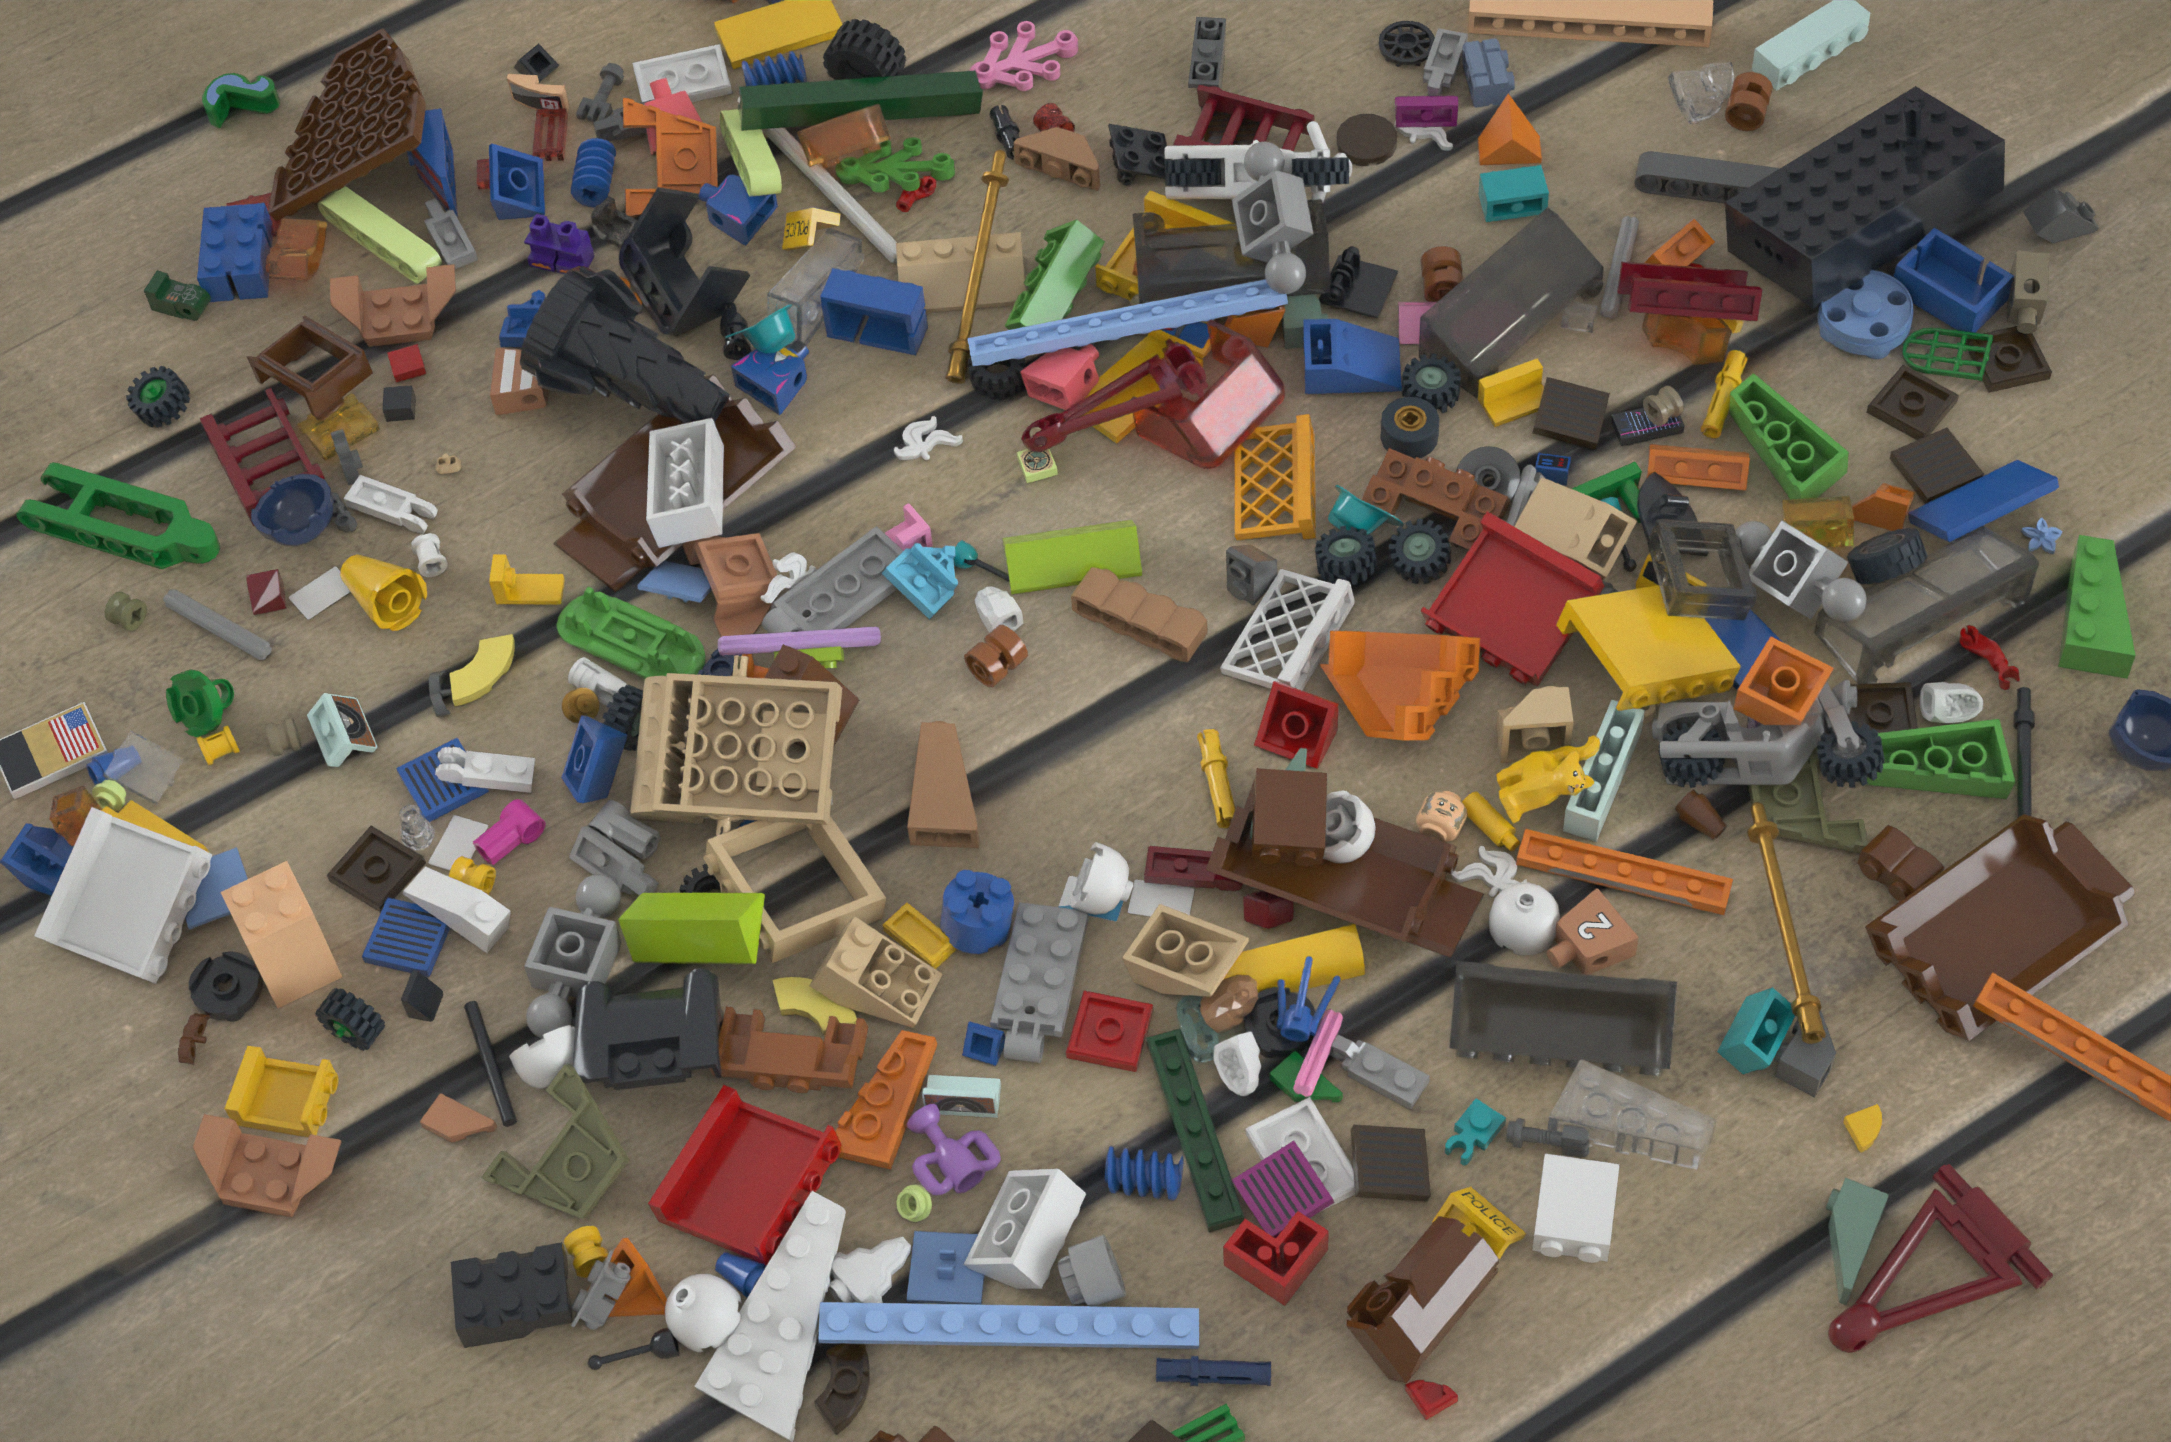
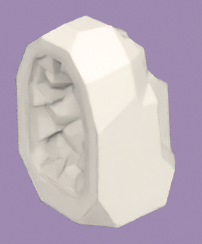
M990 586L977 592L975 598L976 608L981 621L989 633L998 625H1005L1015 631L1023 624L1022 611L1007 591Z
M1945 682L1925 683L1920 693V709L1922 716L1930 722L1958 723L1977 716L1983 709V699L1974 688L1964 684H1949Z
M1252 1032L1236 1035L1214 1046V1062L1221 1079L1231 1091L1241 1096H1247L1254 1092L1259 1082L1258 1075L1261 1064L1258 1054L1260 1049Z

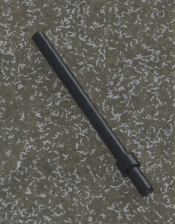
M2027 687L2017 689V710L2013 713V727L2017 730V818L2023 814L2032 816L2031 730L2035 727V713L2031 710V689Z

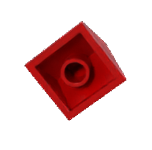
M1274 681L1254 746L1289 759H1293L1300 748L1307 749L1306 765L1316 769L1319 768L1338 731V703Z

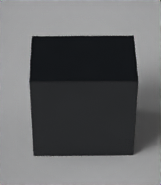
M412 385L385 387L383 390L382 410L386 422L415 420L416 396Z

